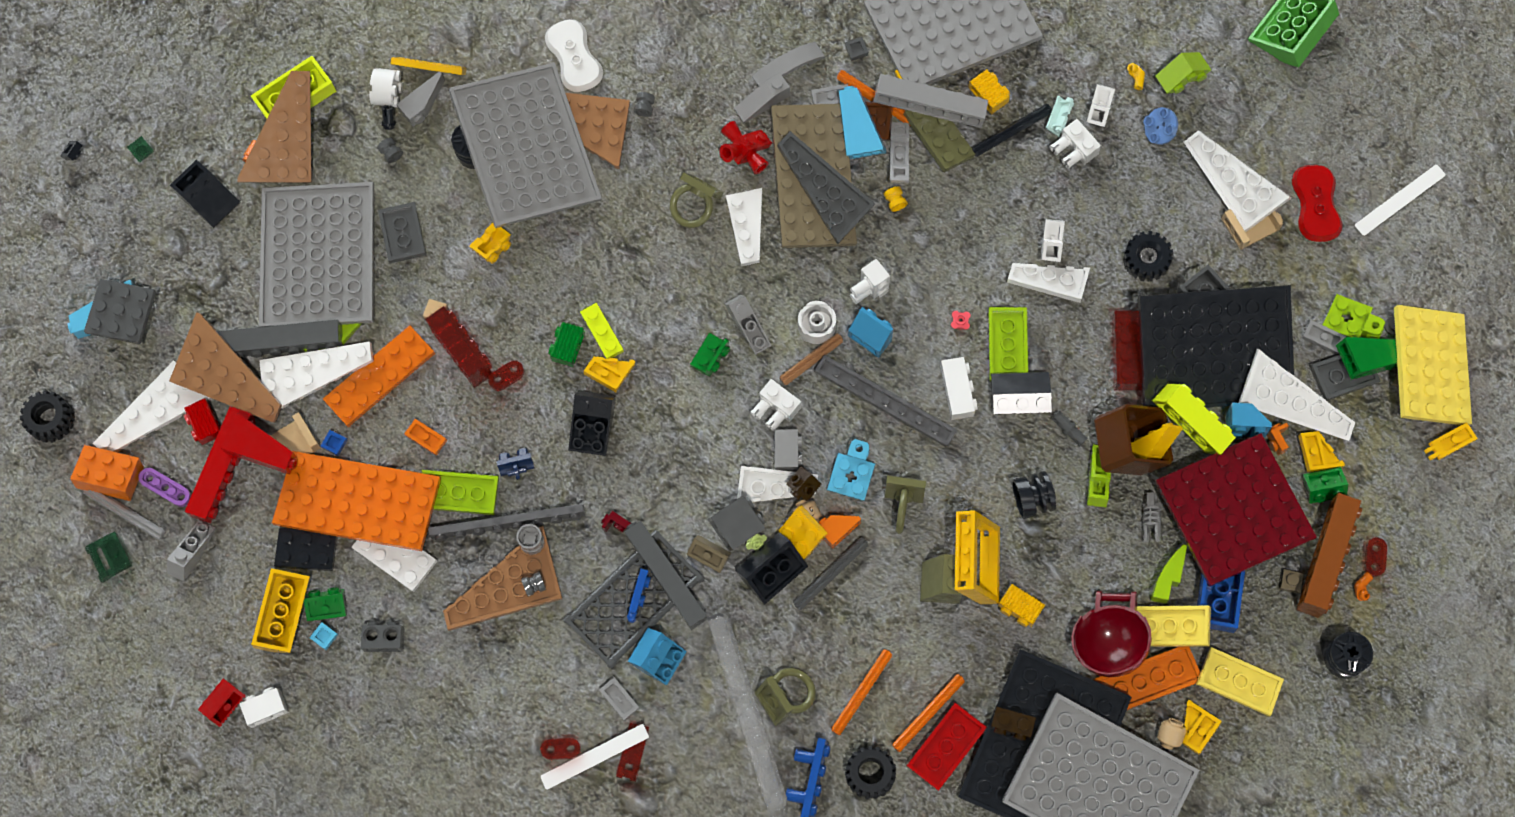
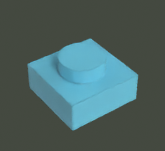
M321 622L310 636V639L327 650L338 634Z

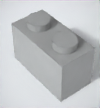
M798 429L775 430V470L797 472L798 466H802V454H798V447H802V436H798Z

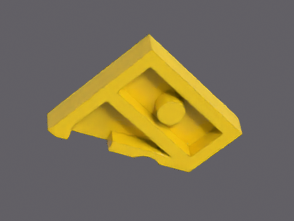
M594 356L584 369V375L617 392L635 366V361H618L617 358L605 359Z
M1319 431L1298 435L1307 472L1342 468L1345 466L1342 460L1339 461L1333 453L1334 449L1330 444L1326 443L1325 438Z
M1188 700L1184 724L1186 734L1182 744L1200 755L1222 721Z

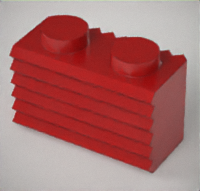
M204 398L185 407L186 414L184 418L187 424L193 427L191 434L195 442L199 441L204 445L215 440L220 426L210 403Z
M223 678L207 699L203 701L198 711L221 727L240 701H243L245 695Z

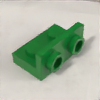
M709 333L690 366L710 377L713 372L716 373L721 365L719 363L721 358L726 357L729 353V340H722Z
M1341 467L1303 474V482L1309 493V504L1332 500L1338 493L1344 495L1348 493L1349 484Z
M333 587L325 592H320V590L309 591L304 599L307 621L346 616L345 589L339 590V587Z

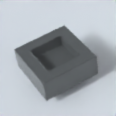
M863 37L845 42V47L851 61L868 56L869 52Z

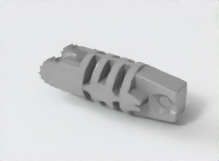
M1148 492L1147 503H1143L1144 542L1150 541V529H1155V539L1157 542L1161 541V503L1157 502V494L1155 492Z

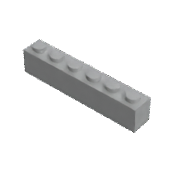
M884 74L879 76L873 100L875 103L981 128L988 105V100L981 97H973L961 92H953L945 88H937L925 83L920 84L908 79H900Z

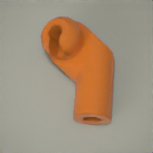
M1365 572L1354 584L1355 596L1360 601H1366L1370 597L1366 586L1373 580V577L1368 572Z

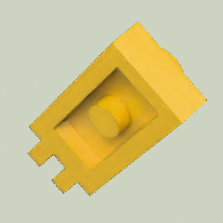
M1466 422L1428 443L1430 447L1425 449L1424 452L1425 454L1431 451L1434 452V454L1428 457L1430 461L1436 457L1438 460H1441L1476 441L1478 438Z

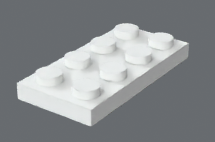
M356 540L352 546V549L412 592H415L437 563L435 558L423 550L421 552Z

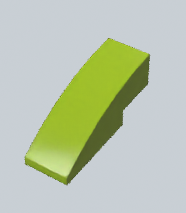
M1093 444L1087 505L1106 508L1109 500L1111 473L1102 470L1098 445Z
M1183 544L1163 568L1153 588L1150 601L1166 604L1169 600L1171 586L1178 587L1180 584L1187 545Z

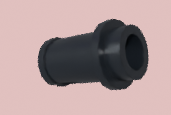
M384 105L381 107L383 117L381 125L385 130L394 129L396 121L394 120L393 106H390L389 109V105Z

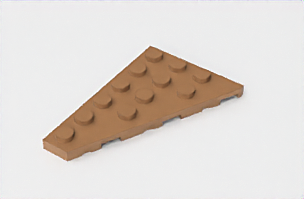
M310 71L290 72L237 178V182L311 183Z
M565 93L584 148L592 154H596L603 161L605 160L615 168L620 169L630 100Z
M196 312L169 382L275 423L282 404L261 383L254 372L246 366L244 361L232 350L231 346L217 333L216 329L209 324L203 315Z
M543 526L539 527L545 539V545L541 552L530 555L522 551L520 546L516 547L504 560L489 570L488 574L481 577L465 594L458 597L452 605H449L443 611L448 631L562 600ZM540 572L546 590L542 592L537 591L534 595L528 597L521 578L526 576L532 577L534 573Z

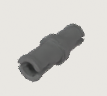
M1061 411L1052 418L1064 431L1063 433L1068 435L1079 447L1088 439L1076 427L1077 424L1075 422L1072 423Z

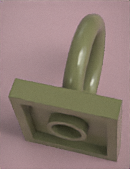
M683 172L680 179L688 184L680 186L673 193L670 199V212L674 220L681 226L696 228L703 225L710 218L713 211L712 197L721 199L724 192L692 174ZM687 191L705 199L706 202L703 215L692 221L681 217L677 210L679 197Z
M887 475L884 498L899 501L895 529L897 534H901L904 529L907 503H923L926 481Z
M786 668L777 672L774 677L770 676L765 679L755 691V695L774 725L777 726L790 713L797 714L808 710L815 700L816 690L812 679L805 672L796 668ZM786 676H795L801 679L808 690L805 702L800 705H791L787 695L778 685L781 679Z

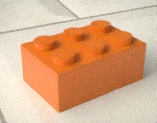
M84 445L70 480L77 489L91 490L106 496L131 501L139 481V474L144 469V466L138 457Z

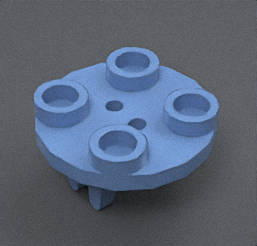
M1160 107L1144 118L1145 134L1151 143L1163 145L1176 137L1178 119L1172 110Z

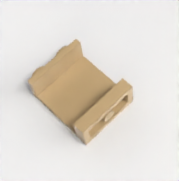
M1231 209L1224 212L1221 218L1240 250L1279 231L1283 225V219L1276 211L1272 212L1247 232L1244 231Z
M299 412L292 416L294 419L292 423L270 435L291 451L313 454L321 449Z

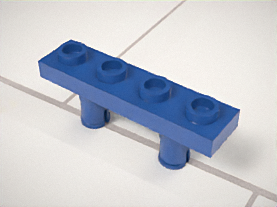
M818 738L814 753L799 749L795 751L794 761L811 764L807 790L803 792L787 789L785 796L787 801L802 804L801 817L816 816V797H820L822 785H819L820 779L825 776L826 772L824 761L825 757L828 758L830 754V746L826 739Z

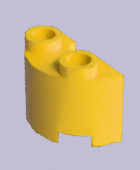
M492 223L485 230L484 234L480 238L477 237L469 247L484 260L494 264L501 252H506L510 248L511 242L509 240L511 234L502 227L495 228Z

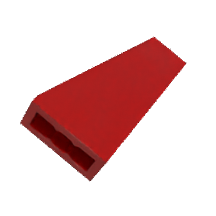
M238 413L235 414L221 449L226 454L290 475L291 470H294L297 465V456Z

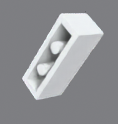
M964 357L942 360L940 368L951 420L974 417L975 410H978L976 398L973 399L971 392H974L972 380L969 381L968 374H970L969 363H965Z

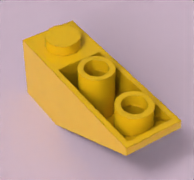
M1166 423L1158 430L1149 431L1148 435L1135 438L1134 442L1131 443L1133 455L1141 459L1161 460L1182 431V426Z

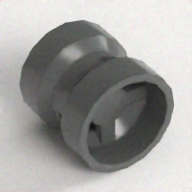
M639 92L636 97L637 104L634 107V113L639 116L649 117L652 115V104H654L655 96L647 92Z
M391 137L382 140L377 146L379 152L385 155L384 158L388 163L396 162L403 155L402 150L395 146L396 143Z
M540 572L534 573L532 577L526 576L521 578L528 597L534 595L537 591L542 592L546 590Z

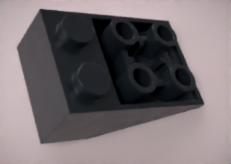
M197 159L170 184L173 191L213 228L240 203Z
M578 390L574 395L568 451L606 456L616 396Z

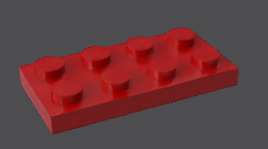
M954 703L906 767L939 791L987 727L958 704Z

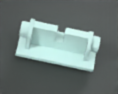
M1057 96L1046 126L1049 131L1060 137L1062 130L1065 128L1068 120L1067 116L1074 106V100L1069 97L1064 100Z

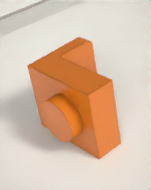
M1281 423L1275 424L1267 435L1272 451H1276L1278 456L1285 453L1289 448L1281 435L1289 427L1287 423L1283 425Z

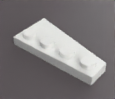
M762 188L726 195L741 266L760 263Z
M1012 263L1007 283L1080 303L1090 268L1074 269V267L1070 266L1056 268L1054 265L1039 267L1037 264Z
M741 466L737 499L744 496L745 498L748 497L752 503L793 498L794 496L790 493L792 489L786 484L796 472ZM812 474L818 480V475Z

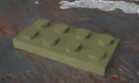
M908 110L904 112L903 115L907 118L908 123L944 173L974 158L975 153L953 121Z

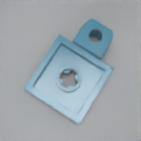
M854 439L850 444L847 455L837 454L827 491L865 501L875 463L867 461L869 455V444L867 442ZM862 447L863 450L861 452H857L856 448ZM854 472V476H856L857 479L852 480V482H848L846 474Z

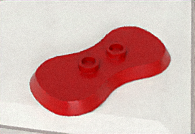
M1305 165L1298 168L1292 176V186L1301 204L1298 220L1301 234L1306 239L1315 242H1326L1337 238L1342 231L1343 223L1333 201L1336 187L1334 174L1323 165Z

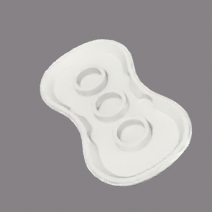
M571 19L552 25L545 34V42L549 50L559 60L563 85L573 92L586 91L598 85L603 77V69L599 61L593 57L588 49L585 27L579 21Z

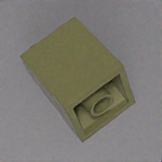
M943 554L922 562L920 602L960 604L962 594L955 591V555Z

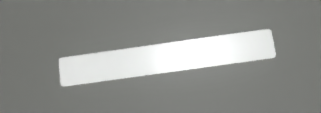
M1434 165L1357 222L1355 227L1365 236L1442 179L1446 174L1438 165Z
M641 724L541 775L545 789H550L649 738V735L644 725Z

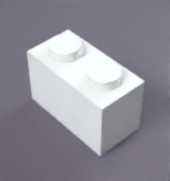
M274 687L263 690V694L258 696H248L244 699V702L239 703L247 726L251 728L289 713L282 692L278 688L274 689Z

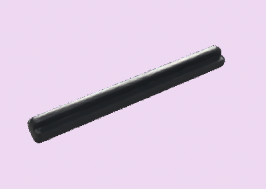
M1045 104L973 146L972 150L975 153V157L980 156L1050 115L1052 108L1049 104Z

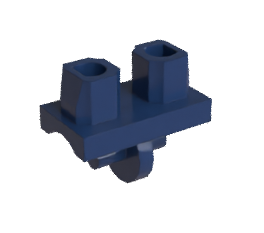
M526 448L518 449L517 456L510 457V454L507 452L499 454V460L496 461L501 476L508 475L509 477L515 475L517 480L521 479V473L535 468L531 454L528 453Z

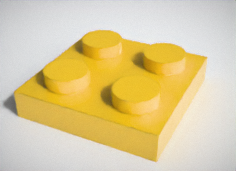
M802 505L797 507L778 530V532L791 541L803 559L808 558L828 534Z

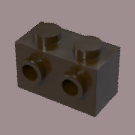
M996 707L991 729H995L994 733L1000 735L1009 733L1014 735L1015 739L1025 741L1026 738H1031L1036 717Z

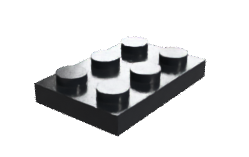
M279 528L274 566L276 568L333 571L338 537L298 529Z

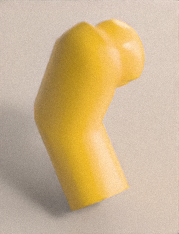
M1130 63L1127 70L1135 79L1134 89L1142 90L1145 72L1137 64Z

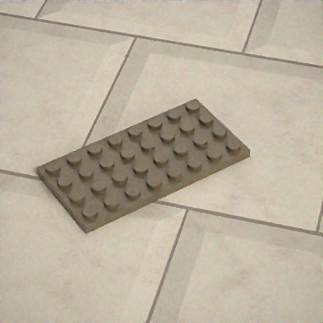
M772 105L771 117L781 247L856 246V227L839 244L836 243L777 147L778 143L791 131L852 183L850 157L846 154L841 105Z

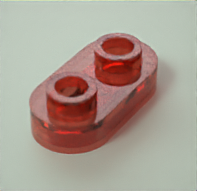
M518 361L508 362L490 374L488 378L490 387L495 391L506 389L523 377L524 368ZM516 367L517 371L511 372V369ZM497 377L501 378L500 382H495V379Z
M1375 537L1366 545L1364 568L1365 572H1368L1372 577H1379L1386 570L1387 544L1383 539ZM1373 546H1377L1379 551H1374ZM1371 565L1377 566V571L1372 570Z
M574 738L548 739L542 743L540 751L547 760L574 759L579 756L581 746ZM574 746V751L568 752V747ZM549 747L555 748L552 754L548 753Z

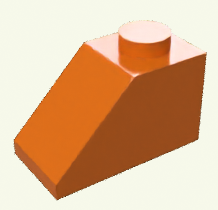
M831 515L828 518L824 517L819 521V524L828 533L823 540L834 549L861 524V518L859 516Z

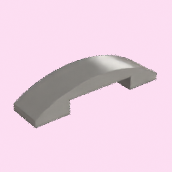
M816 42L808 43L774 59L757 71L752 78L759 87L778 73H781L784 77L806 64L810 66L825 58Z
M891 123L890 182L909 183L908 123Z

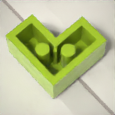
M1188 52L1179 54L1155 76L1166 93L1178 94L1185 89L1184 86L1188 82H1201L1207 77L1206 74L1211 71V68L1200 52Z

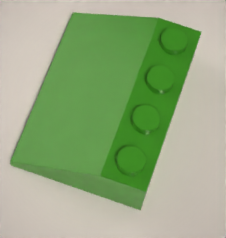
M1277 0L1249 36L1248 40L1283 63L1299 68L1339 15L1336 1Z

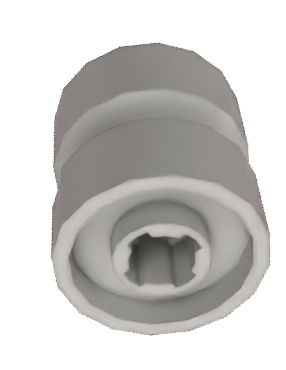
M525 524L520 527L516 537L522 551L530 555L541 552L545 545V539L540 529L533 524Z

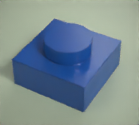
M329 430L320 447L339 456L348 440Z

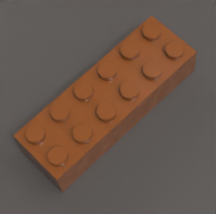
M1338 493L1330 502L1296 608L1297 611L1319 618L1332 608L1334 599L1331 597L1333 592L1337 591L1340 583L1337 577L1344 570L1345 562L1343 558L1350 551L1351 544L1348 542L1350 537H1353L1357 526L1354 523L1356 518L1359 519L1362 512L1360 507L1361 500Z

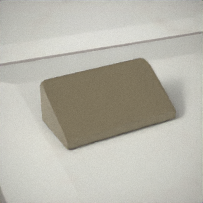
M697 535L693 539L686 555L721 573L731 556V552Z

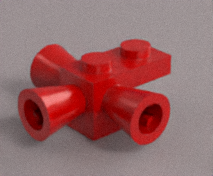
M735 121L729 122L722 128L721 134L733 142L732 144H723L720 147L719 153L723 161L730 162L735 160L738 165L748 162L755 175L761 173L768 166L769 162L757 153V151L769 148L772 144L762 129L742 135Z

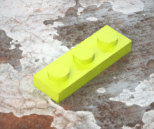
M597 303L580 311L606 359L613 358L624 352Z

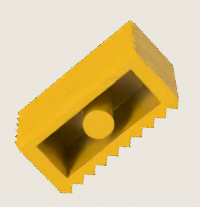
M986 69L969 81L968 88L976 97L988 100L987 110L991 115L1009 102V90L998 83V78L993 72L990 73Z
M1011 584L999 602L998 607L1001 608L1000 612L1008 617L1012 615L1017 618V622L1023 627H1032L1044 609L1045 604L1014 584Z

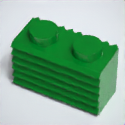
M562 322L561 327L556 328L555 344L550 345L548 352L551 361L574 367L585 336L583 327Z

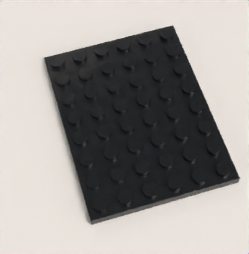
M1291 285L1138 296L1143 406L1159 408L1152 400L1167 384H1185L1191 389V394L1195 398L1198 397L1205 403V408L1231 406L1232 403H1239L1257 349H1260L1265 355L1277 362L1278 365L1294 375Z
M1020 649L996 707L1036 717L1031 738H1026L1025 741L1015 739L1014 735L1006 733V735L994 733L995 729H991L993 712L958 798L1001 817H1028L1002 803V800L1055 694L1058 693L1119 727L1132 697Z

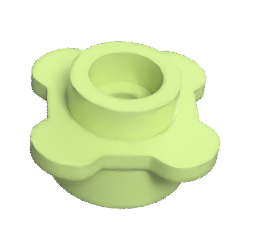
M756 534L746 541V548L748 550H759L767 540L766 535Z

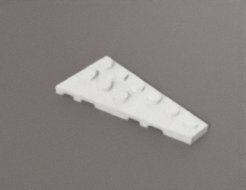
M371 342L259 360L262 384L282 404V409L289 406L288 404L298 399L301 400L326 387L327 384L341 379L342 376L355 372L374 362Z
M1260 349L1256 350L1239 403H1250L1261 412L1347 441L1350 440L1355 425L1353 420L1312 391L1311 388L1278 365L1277 362L1265 355Z

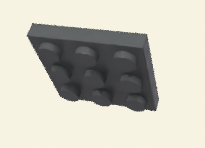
M100 279L84 332L90 335L141 344L156 291L154 289Z

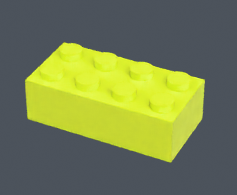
M310 56L251 95V98L266 120L291 71H310V109L337 92L332 81L313 56Z
M1167 384L1152 401L1159 408H1162L1177 426H1182V430L1205 453L1221 455L1236 438L1232 434V429L1218 421L1219 417L1213 411H1208L1204 407L1205 403L1198 397L1195 398L1188 386L1185 384Z

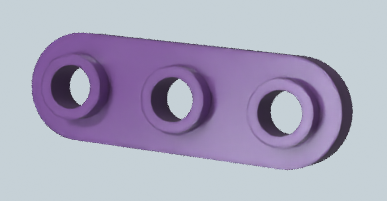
M145 468L139 474V482L147 489L178 507H184L188 504L191 493L182 485L153 468ZM153 476V480L148 482V478ZM165 486H169L167 491L163 490ZM181 495H185L183 500H179Z

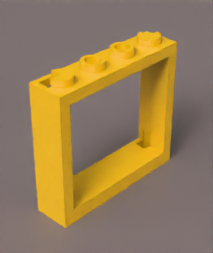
M975 510L956 512L955 591L979 604H999L1000 526ZM977 529L980 530L979 586L977 585ZM984 531H988L989 536H984ZM966 581V586L961 587V582Z

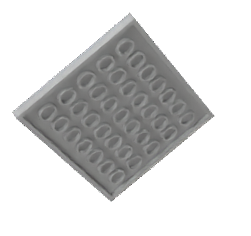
M1024 0L864 1V7L901 78L920 84L930 85L1043 38Z
M555 62L449 88L448 91L495 228L597 202L602 199Z
M360 182L262 188L259 327L337 319L342 325L374 323V183Z
M1056 693L1002 803L1028 817H1177L1200 770Z

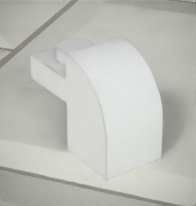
M1097 84L1087 118L1088 123L1105 127L1115 91L1114 88Z
M1045 220L1041 248L1042 260L1061 262L1065 221Z

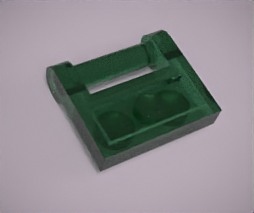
M115 531L85 547L87 554H90L99 573L98 578L100 582L108 581L114 575L133 566ZM99 548L102 549L110 566V569L107 571L97 553Z

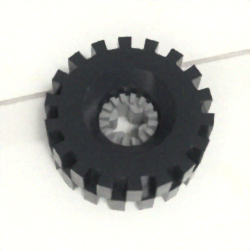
M1143 231L1140 232L1139 236L1137 234L1134 235L1133 239H1130L1123 256V260H1125L1124 266L1128 267L1127 272L1129 274L1131 272L1134 273L1133 277L1135 279L1139 276L1141 277L1140 281H1144L1147 278L1148 282H1152L1153 278L1156 280L1160 279L1161 275L1164 276L1173 260V249H1170V242L1166 243V237L1163 236L1162 239L1159 237L1160 233L1156 232V235H1152V231H1148L1147 234ZM1145 254H1147L1148 256L1152 255L1150 261H1148V259H1144Z

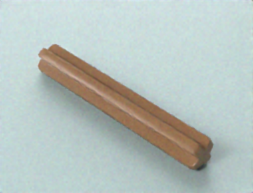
M838 333L833 335L780 376L781 382L784 385H788L822 359L824 355H827L843 343L842 337Z

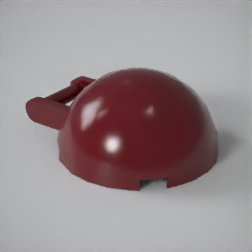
M1097 591L1095 609L1090 610L1083 617H1079L1073 627L1071 636L1072 648L1078 661L1090 672L1110 678L1121 677L1136 670L1146 660L1152 643L1149 623L1146 617L1137 611L1136 591H1131V594ZM1103 601L1130 602V607L1121 605L1102 606Z

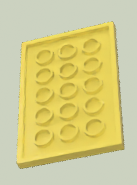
M1403 305L1395 306L1394 318L1401 418L1463 425L1467 422L1471 425L1472 415L1464 314Z

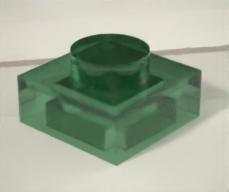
M142 136L127 146L139 163L154 152Z

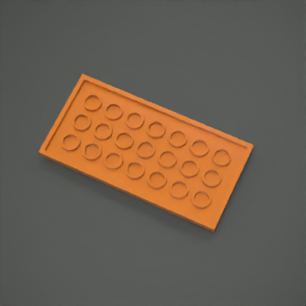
M292 451L297 456V465L294 470H291L290 475H285L272 520L273 525L422 552L441 482L440 476Z

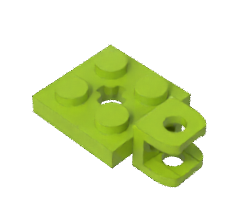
M1336 294L1323 326L1346 337L1380 339L1385 321L1371 314L1373 307ZM1350 315V317L1353 318V320H1348V322H1345L1344 317L1342 316Z

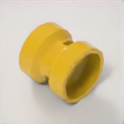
M900 186L890 188L884 193L885 199L889 201L891 212L899 211L908 205L906 198L902 197L903 191Z

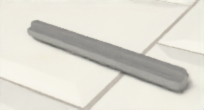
M83 490L86 496L157 540L164 537L165 530L112 497L91 490Z

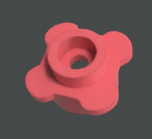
M954 311L952 313L953 322L951 327L953 329L967 330L970 327L968 323L971 316L970 313L967 311L964 313Z

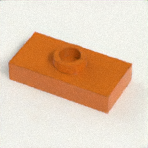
M414 419L404 433L406 437L436 456L447 442L445 437L417 419Z

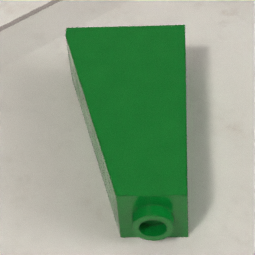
M1346 337L1336 345L1351 380L1398 368L1396 340Z

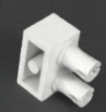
M1076 119L1062 130L1061 138L1049 147L1052 152L1055 150V155H1058L1067 147L1070 148L1072 153L1062 159L1063 165L1067 164L1065 167L1069 169L1079 160L1084 165L1099 154L1101 145L1081 122Z
M877 259L861 269L860 282L850 288L852 292L850 297L855 304H858L869 295L875 299L878 296H884L888 292L890 275Z
M770 379L759 393L760 402L750 413L760 420L769 407L773 409L775 413L765 425L768 428L771 427L772 431H775L784 419L790 422L801 409V401Z

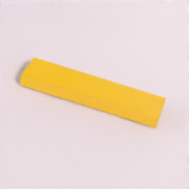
M402 57L391 58L392 65L458 75H466L467 70L466 67Z

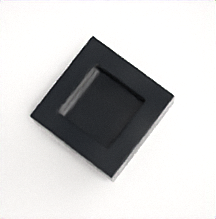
M69 141L60 156L65 160L73 161L80 155V149L83 145L77 141Z

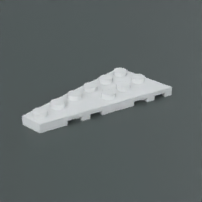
M1197 131L1184 141V144L1228 209L1233 211L1245 232L1291 199L1289 195L1201 131Z
M173 360L93 444L100 449L119 452L128 447L130 443L138 439L141 440L148 433L154 430L157 431L182 417L186 413L185 407L204 398L207 401L213 399L169 382L176 362Z

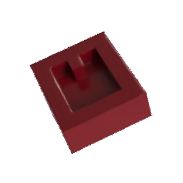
M612 511L604 516L601 527L603 531L607 532L611 525L614 524L613 527L623 533L631 522Z

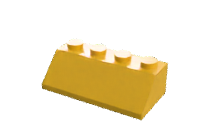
M271 568L251 643L253 648L277 653H291L310 576Z

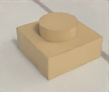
M429 299L423 317L442 323L448 305Z

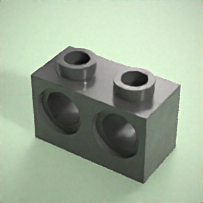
M368 622V625H362L361 649L364 652H404L405 628L399 625V622H387V625H380L378 622ZM376 632L377 638L374 641H369V635ZM396 632V639L389 641L388 636L390 633Z

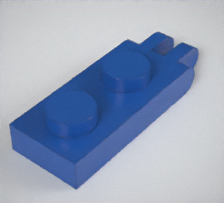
M640 569L629 607L627 619L630 623L635 622L639 608L644 606L646 596L643 594L645 588L650 586L651 577H649V571L645 569Z

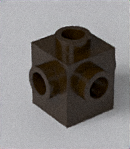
M800 467L786 485L792 489L790 493L799 500L801 497L808 501L822 483L803 467Z

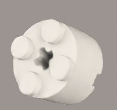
M381 68L373 70L370 80L372 91H369L371 104L397 107L396 104L399 103L398 95L403 91V82H400L401 71Z
M812 301L800 310L798 330L803 340L812 344H822L834 335L836 330V314L825 302Z

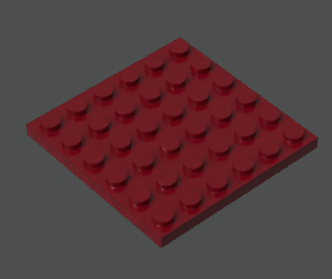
M1262 433L1227 448L1221 455L1215 453L1155 481L1209 587L1317 538Z

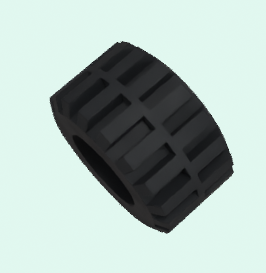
M43 391V394L36 392V396H29L30 400L28 402L25 401L23 403L25 407L20 410L23 414L20 416L23 428L35 439L45 443L48 440L51 443L55 442L56 438L61 440L64 434L67 436L69 433L67 430L69 428L72 429L73 425L71 422L75 418L72 416L74 411L70 408V404L52 391L51 393ZM48 409H55L53 420L48 424L40 425L39 419L42 413Z
M862 747L859 751H855L848 760L845 772L847 784L850 786L851 791L855 792L859 797L862 796L865 799L883 797L891 790L895 782L896 765L893 762V758L888 755V752L880 750V747ZM865 762L879 764L883 771L881 780L875 784L863 782L859 777V768Z

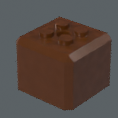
M1125 404L1097 416L1094 420L1101 468L1105 472L1144 475L1172 463L1171 446L1161 460L1136 458L1132 453L1131 443L1134 442L1135 438L1148 435L1149 431L1162 428L1163 424L1167 423L1166 413L1162 408Z

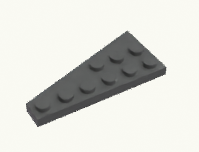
M790 131L778 143L777 147L834 240L839 244L874 207L875 203Z

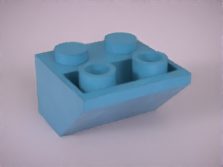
M862 307L848 330V337L879 358L892 342L893 328L888 321H882L877 318L875 312Z
M1232 403L1226 412V425L1232 429V434L1236 437L1235 439L1253 437L1260 433L1265 438L1272 428V423L1253 404Z
M647 628L628 662L645 674L667 685L687 651L661 632Z

